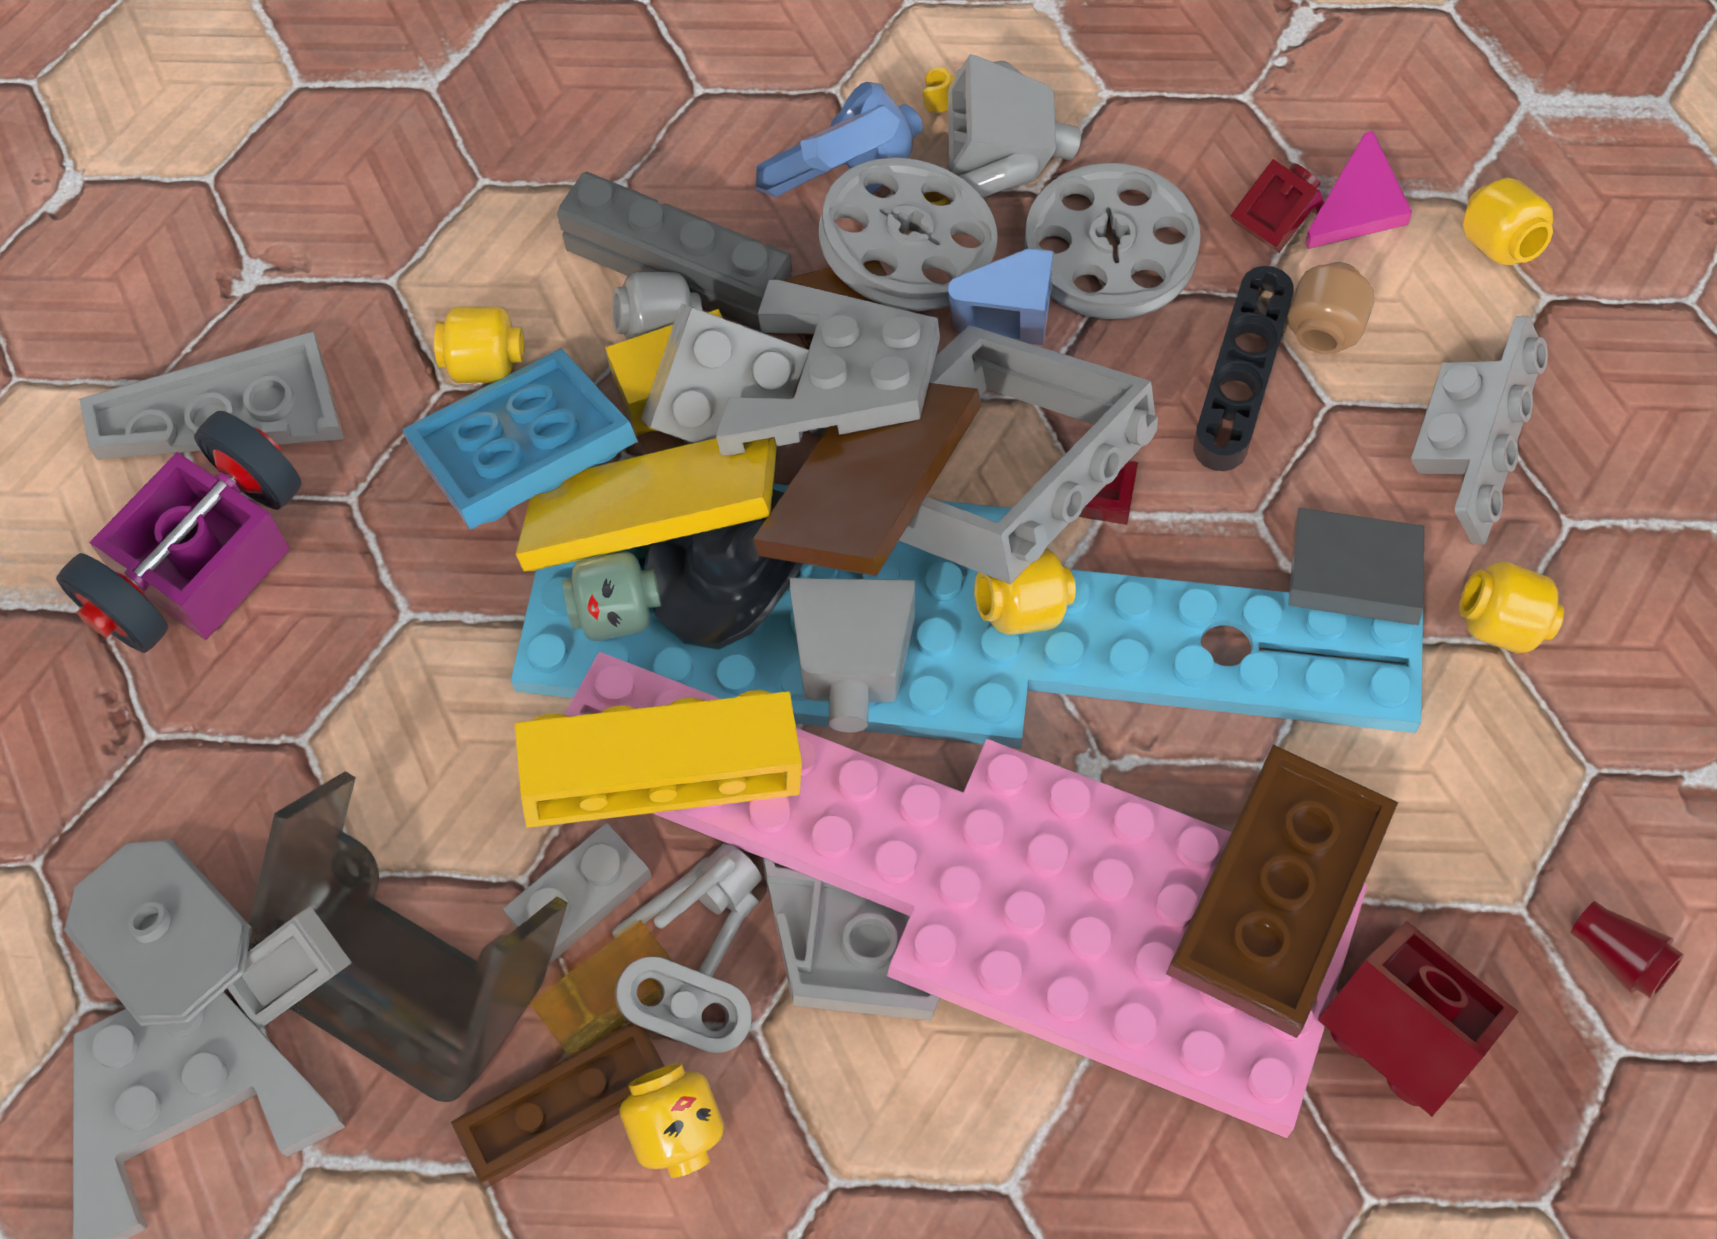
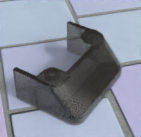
M344 771L274 813L249 920L252 933L248 951L293 917L311 906L352 963L289 1009L428 1097L441 1102H451L459 1098L478 1081L540 990L568 902L556 896L511 933L498 936L482 949L477 962L375 900L379 883L377 862L364 844L343 832L356 779L355 776Z

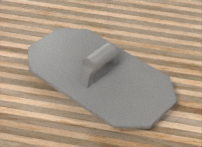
M170 839L126 843L76 885L64 931L141 1026L188 1023L243 975L252 927Z

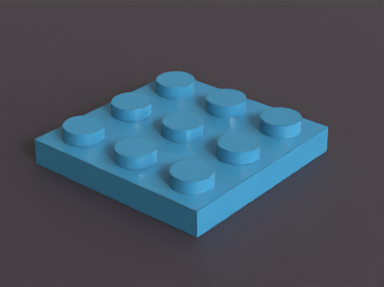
M562 348L402 429L413 452L470 530L482 523L500 519L509 509L539 493L555 490L564 480L594 464L610 461L619 451L638 442L628 419Z

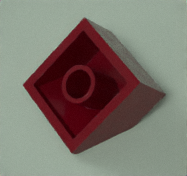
M1406 921L1363 962L1318 1018V1021L1330 1030L1333 1040L1342 1050L1354 1057L1363 1058L1387 1079L1391 1090L1400 1099L1410 1105L1421 1107L1433 1117L1483 1059L1519 1011Z

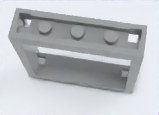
M969 325L935 357L929 383L977 388L979 396L986 390H991L1094 425L998 523L926 496L899 541L1012 584L1032 562L1040 558L1044 549L1069 523L1079 517L1083 508L1106 484L1111 483L1116 478L1120 469L1138 450L1152 440L1157 432L1158 417L1155 416L1151 381Z

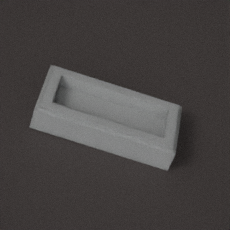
M310 906L248 951L244 974L228 987V990L251 1022L258 1029H261L352 962Z

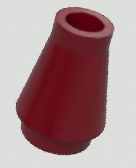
M1593 901L1584 910L1570 932L1586 945L1631 994L1638 990L1649 999L1656 996L1664 987L1684 958L1683 953L1671 946L1673 942L1672 937L1610 911L1596 901Z

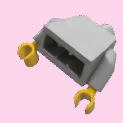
M970 54L962 68L957 70L955 76H951V73L944 67L938 66L931 68L925 76L926 88L922 91L925 108L934 113L948 110L949 171L970 184L982 198L1021 184L1034 182L1052 156L1072 160L1077 154L1081 141V130L1079 127L1055 121L1054 91L1049 85L1023 75L1008 62H991ZM930 191L923 194L924 198L934 205L945 206L951 203L945 195L938 192Z

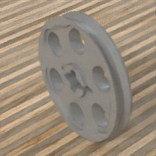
M910 158L875 159L861 163L843 173L830 187L819 221L820 246L825 259L835 274L850 288L866 298L886 306L904 310H933L950 306L948 295L949 283H934L928 280L922 271L928 268L941 269L953 279L990 264L997 246L996 223L990 208L981 195L965 180L945 168ZM881 184L888 187L894 195L888 198L876 197L870 194L865 186ZM930 191L938 192L945 195L951 203L945 206L934 205L928 202L922 194ZM840 218H852L860 222L865 229L860 232L844 231L838 227L835 221ZM908 230L912 231L908 236L905 235ZM957 233L971 235L977 239L980 246L976 248L962 247L952 239L951 235ZM871 260L881 261L890 266L893 273L887 276H877L870 273L863 264Z
M1099 163L1071 170L1053 180L1039 193L1028 213L1024 248L1025 250L1028 248L1043 250L1039 246V242L1045 237L1058 236L1065 239L1070 247L1064 252L1053 253L1050 298L1063 307L1085 316L1099 319H1127L1158 310L1176 298L1186 287L1196 266L1200 246V225L1194 208L1187 197L1166 178L1134 165ZM1134 189L1145 193L1149 201L1140 206H1131L1123 203L1118 196L1126 190ZM1071 194H1080L1090 199L1092 205L1087 209L1075 211L1064 206L1061 200ZM1108 218L1111 224V235H1114L1116 242L1120 243L1117 249L1116 263L1113 260V247L1109 245L1108 239L1104 237L1106 236ZM1173 227L1178 229L1185 239L1180 243L1165 244L1155 237L1154 232L1160 228ZM1141 270H1151L1159 274L1164 282L1154 288H1144L1136 284L1131 276ZM1090 274L1101 278L1105 286L1097 292L1088 293L1078 289L1073 282L1081 275Z

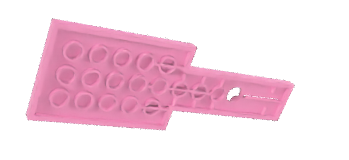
M599 651L564 715L576 716L589 714L588 712L593 714L600 713L609 707L618 705L631 706L636 709L664 706L682 698H699L703 701L721 698ZM796 728L802 760L800 795L653 813L910 916L890 962L887 977L938 996L1285 1138H1288L1295 1127L1325 1027L1318 1021V1018L1333 1001L1368 885L1365 883L1363 885L1304 1028L1299 1036L1295 1038L1166 974L1232 832L992 740L986 739L963 793Z

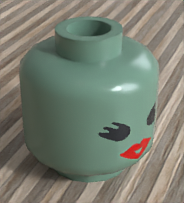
M618 552L580 560L573 566L572 578L562 580L564 599L572 630L582 628L586 637L592 641H602L645 631L650 623L649 608L661 606L654 568L641 570L638 559L630 552Z

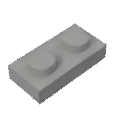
M605 823L505 906L503 911L512 924L549 965L649 881L652 875L645 863L609 824Z

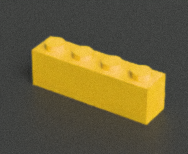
M751 690L734 698L703 701L699 698H682L673 701L669 705L638 709L631 706L618 705L609 707L600 713L576 716L548 713L537 716L532 721L514 723L520 794L526 828L800 795L802 760L790 691L770 693L765 690Z

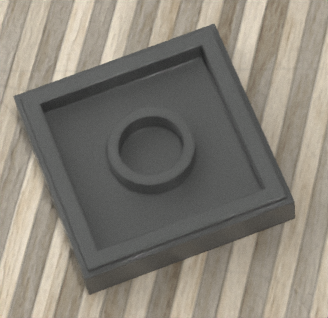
M1298 507L1294 527L1289 606L1419 625L1424 604L1423 525Z

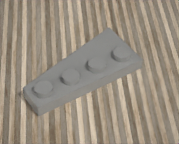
M314 331L79 399L88 445L97 460L201 451L195 442L194 434L207 418L216 411L228 412L250 426L258 428L267 434L277 445L344 439L321 348Z

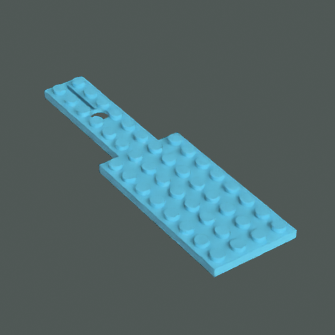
M773 483V489L785 492L789 485ZM940 501L997 523L1012 509ZM898 541L877 576L803 564L795 578L915 580V620L898 697L890 703L869 702L868 726L863 731L983 745L986 739L1010 748L1021 749L1027 690L1416 733L1421 724L1423 612L1419 625L1289 606V592L1070 569L1075 580L1076 593L1073 603L1067 605L1063 621L1052 630L1008 635L998 632L990 621H984L980 617L974 596V583L978 571ZM650 544L613 553L630 552L634 554L639 561L641 570H644L646 551ZM578 561L536 570L511 677V683L515 692L573 698L600 651L721 699L734 698L751 690H765L770 693L790 691L795 723L829 727V701H811L804 696L790 585L772 612L752 634L717 650L684 644L656 619L652 608H649L650 623L645 631L602 641H592L586 637L582 628L572 630L564 599L562 580L572 578L573 566ZM1224 625L1237 628L1248 638L1251 645V654L1247 655L1238 665H1219L1213 661L1212 655L1202 647L1201 639L1203 635L1216 626ZM1259 648L1285 650V651H1294V652H1303V653H1313V654H1322V655H1331V656H1341V657H1350V658H1359V659H1368V660H1378V661H1387V662H1396V663H1404V665H1401V664H1392V663H1383V662L1364 661V660H1355V659H1346V658L1327 657V656H1318V655H1309V654H1299V653L1281 652V651H1272V650L1259 651Z

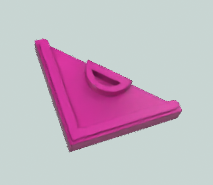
M1373 131L1363 135L1311 224L1305 240L1308 249L1409 224L1412 210Z

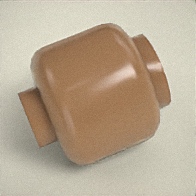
M1334 262L1315 266L1305 271L1298 283L1287 315L1289 327L1296 335L1299 343L1315 353L1335 354L1358 343L1366 329L1375 302L1374 289L1368 280L1350 264Z

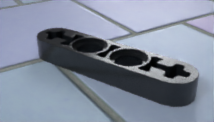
M1256 267L1247 272L1243 277L1197 424L1193 451L1197 460L1203 466L1215 471L1235 469L1243 463L1248 453L1294 294V285L1291 278L1283 270L1276 267ZM1261 290L1272 293L1266 316L1255 313ZM1246 333L1256 334L1265 340L1268 347L1261 352H1247L1236 344L1235 338ZM1240 381L1247 384L1254 395L1248 400L1233 401L1222 393L1220 387L1226 382ZM1222 418L1227 421H1234L1226 448L1214 445Z

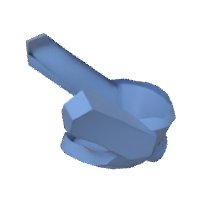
M873 82L861 83L847 98L842 110L833 119L829 128L801 140L800 145L777 154L756 166V191L776 198L844 164L851 169L861 163L875 159L909 158L912 153L913 138L923 130L921 118L907 104H902L898 107L882 84ZM881 184L865 186L866 190L872 195L884 187Z

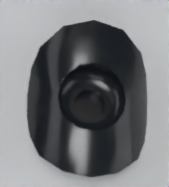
M773 489L770 513L784 492ZM767 517L649 545L646 551L644 570L654 568L661 600V606L652 609L656 619L684 644L719 650L752 634L772 612L790 585V578H795L803 566V563L758 556L753 538Z

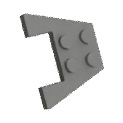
M769 280L758 311L761 332L814 334L795 397L793 399L729 398L716 437L720 454L734 455L745 453L743 443L775 437L776 445L782 446L800 442L803 431L837 425L840 435L919 420L940 340L938 318L781 280Z
M761 857L793 1006L932 1021L942 998L887 977L890 962L910 916Z
M224 991L188 1023L141 1026L126 1008L74 1034L73 1239H128L147 1229L124 1165L125 1161L255 1095L258 1096L278 1149L286 1157L345 1128L343 1119Z

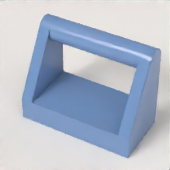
M1028 248L953 278L948 285V295L954 331L960 334L970 325L1025 343L1044 345L1052 288L1053 251Z

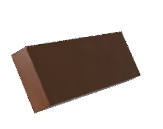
M629 1023L453 1120L451 1124L479 1183L486 1189L619 1115L621 1104L631 1094L628 1087L629 1083L646 1073L664 1067V1064L645 1028Z

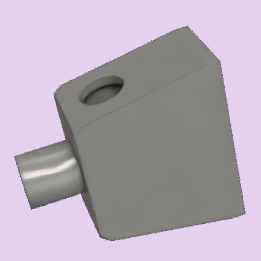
M790 578V592L804 696L811 701H829L828 725L830 728L848 733L863 731L868 726L869 702L890 703L898 697L915 620V580Z

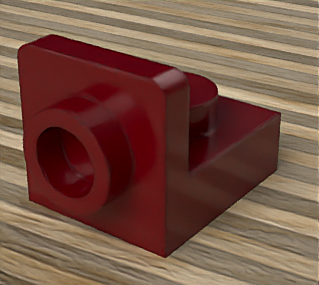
M1272 159L1230 217L1235 224L1280 253L1310 212L1318 214L1323 206L1324 200L1318 189L1321 182L1311 172L1296 163H1293L1288 169Z

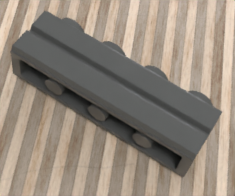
M587 171L581 174L557 211L560 228L564 231L562 236L566 251L626 276L635 272H678L686 279L690 292L699 293L703 308L710 311L719 309L722 316L758 331H761L758 311L769 280L784 281L793 277L791 275V254L770 245L763 246L760 241L669 204L661 205L654 198Z

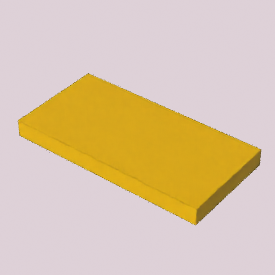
M775 437L743 443L745 453L734 455H721L717 438L591 467L564 480L555 490L537 494L529 500L516 550V556L523 571H534L768 517L771 511L777 451Z

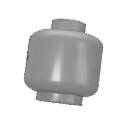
M678 272L632 273L626 277L623 287H615L613 292L612 315L616 334H624L625 339L628 340L673 325L681 303L702 310L700 295L698 292H690L686 279Z

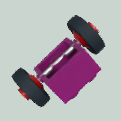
M216 411L207 418L194 434V439L199 449L219 471L215 477L176 452L89 542L106 565L91 556L79 553L57 575L56 580L62 590L80 607L77 614L102 636L108 638L112 634L129 647L142 653L148 652L161 640L169 628L163 616L152 605L154 604L201 638L207 640L290 550L270 513L238 492L241 490L260 504L274 510H279L298 492L302 485L301 479L291 463L282 454L279 446L267 434L228 412Z

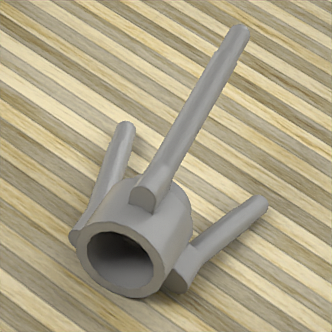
M724 842L709 859L704 857L687 875L615 927L612 932L613 937L617 940L623 939L653 917H655V926L663 928L697 900L716 914H720L725 908H728L731 912L698 972L712 977L743 920L759 904L750 891L762 880L761 874L743 852L735 846Z

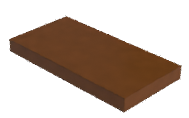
M929 383L919 420L840 435L837 425L829 426L753 538L758 556L877 576L980 410L981 401L978 389Z
M1273 744L1166 974L1297 1038L1307 1021L1398 802Z

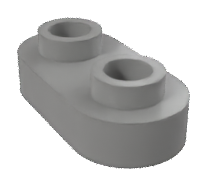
M661 957L637 959L621 971L616 981L615 1001L619 1011L628 1021L697 1049L711 1053L727 1052L737 1047L750 1030L752 1022L751 1007L745 995L738 988ZM647 978L656 980L662 989L661 998L656 1004L651 1006L642 1004L637 997L638 985ZM717 1003L725 1011V1021L719 1029L711 1031L703 1025L702 1012L709 1004Z

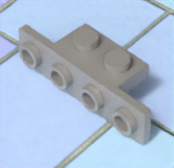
M1528 315L1515 316L1501 361L1442 363L1411 457V461L1418 474H1465L1455 505V513L1471 544H1486L1492 523L1497 522L1501 517L1504 483L1508 472H1512L1517 464V441L1523 422H1528L1532 415V392L1537 376L1542 374L1547 366L1548 350L1544 338L1538 337Z

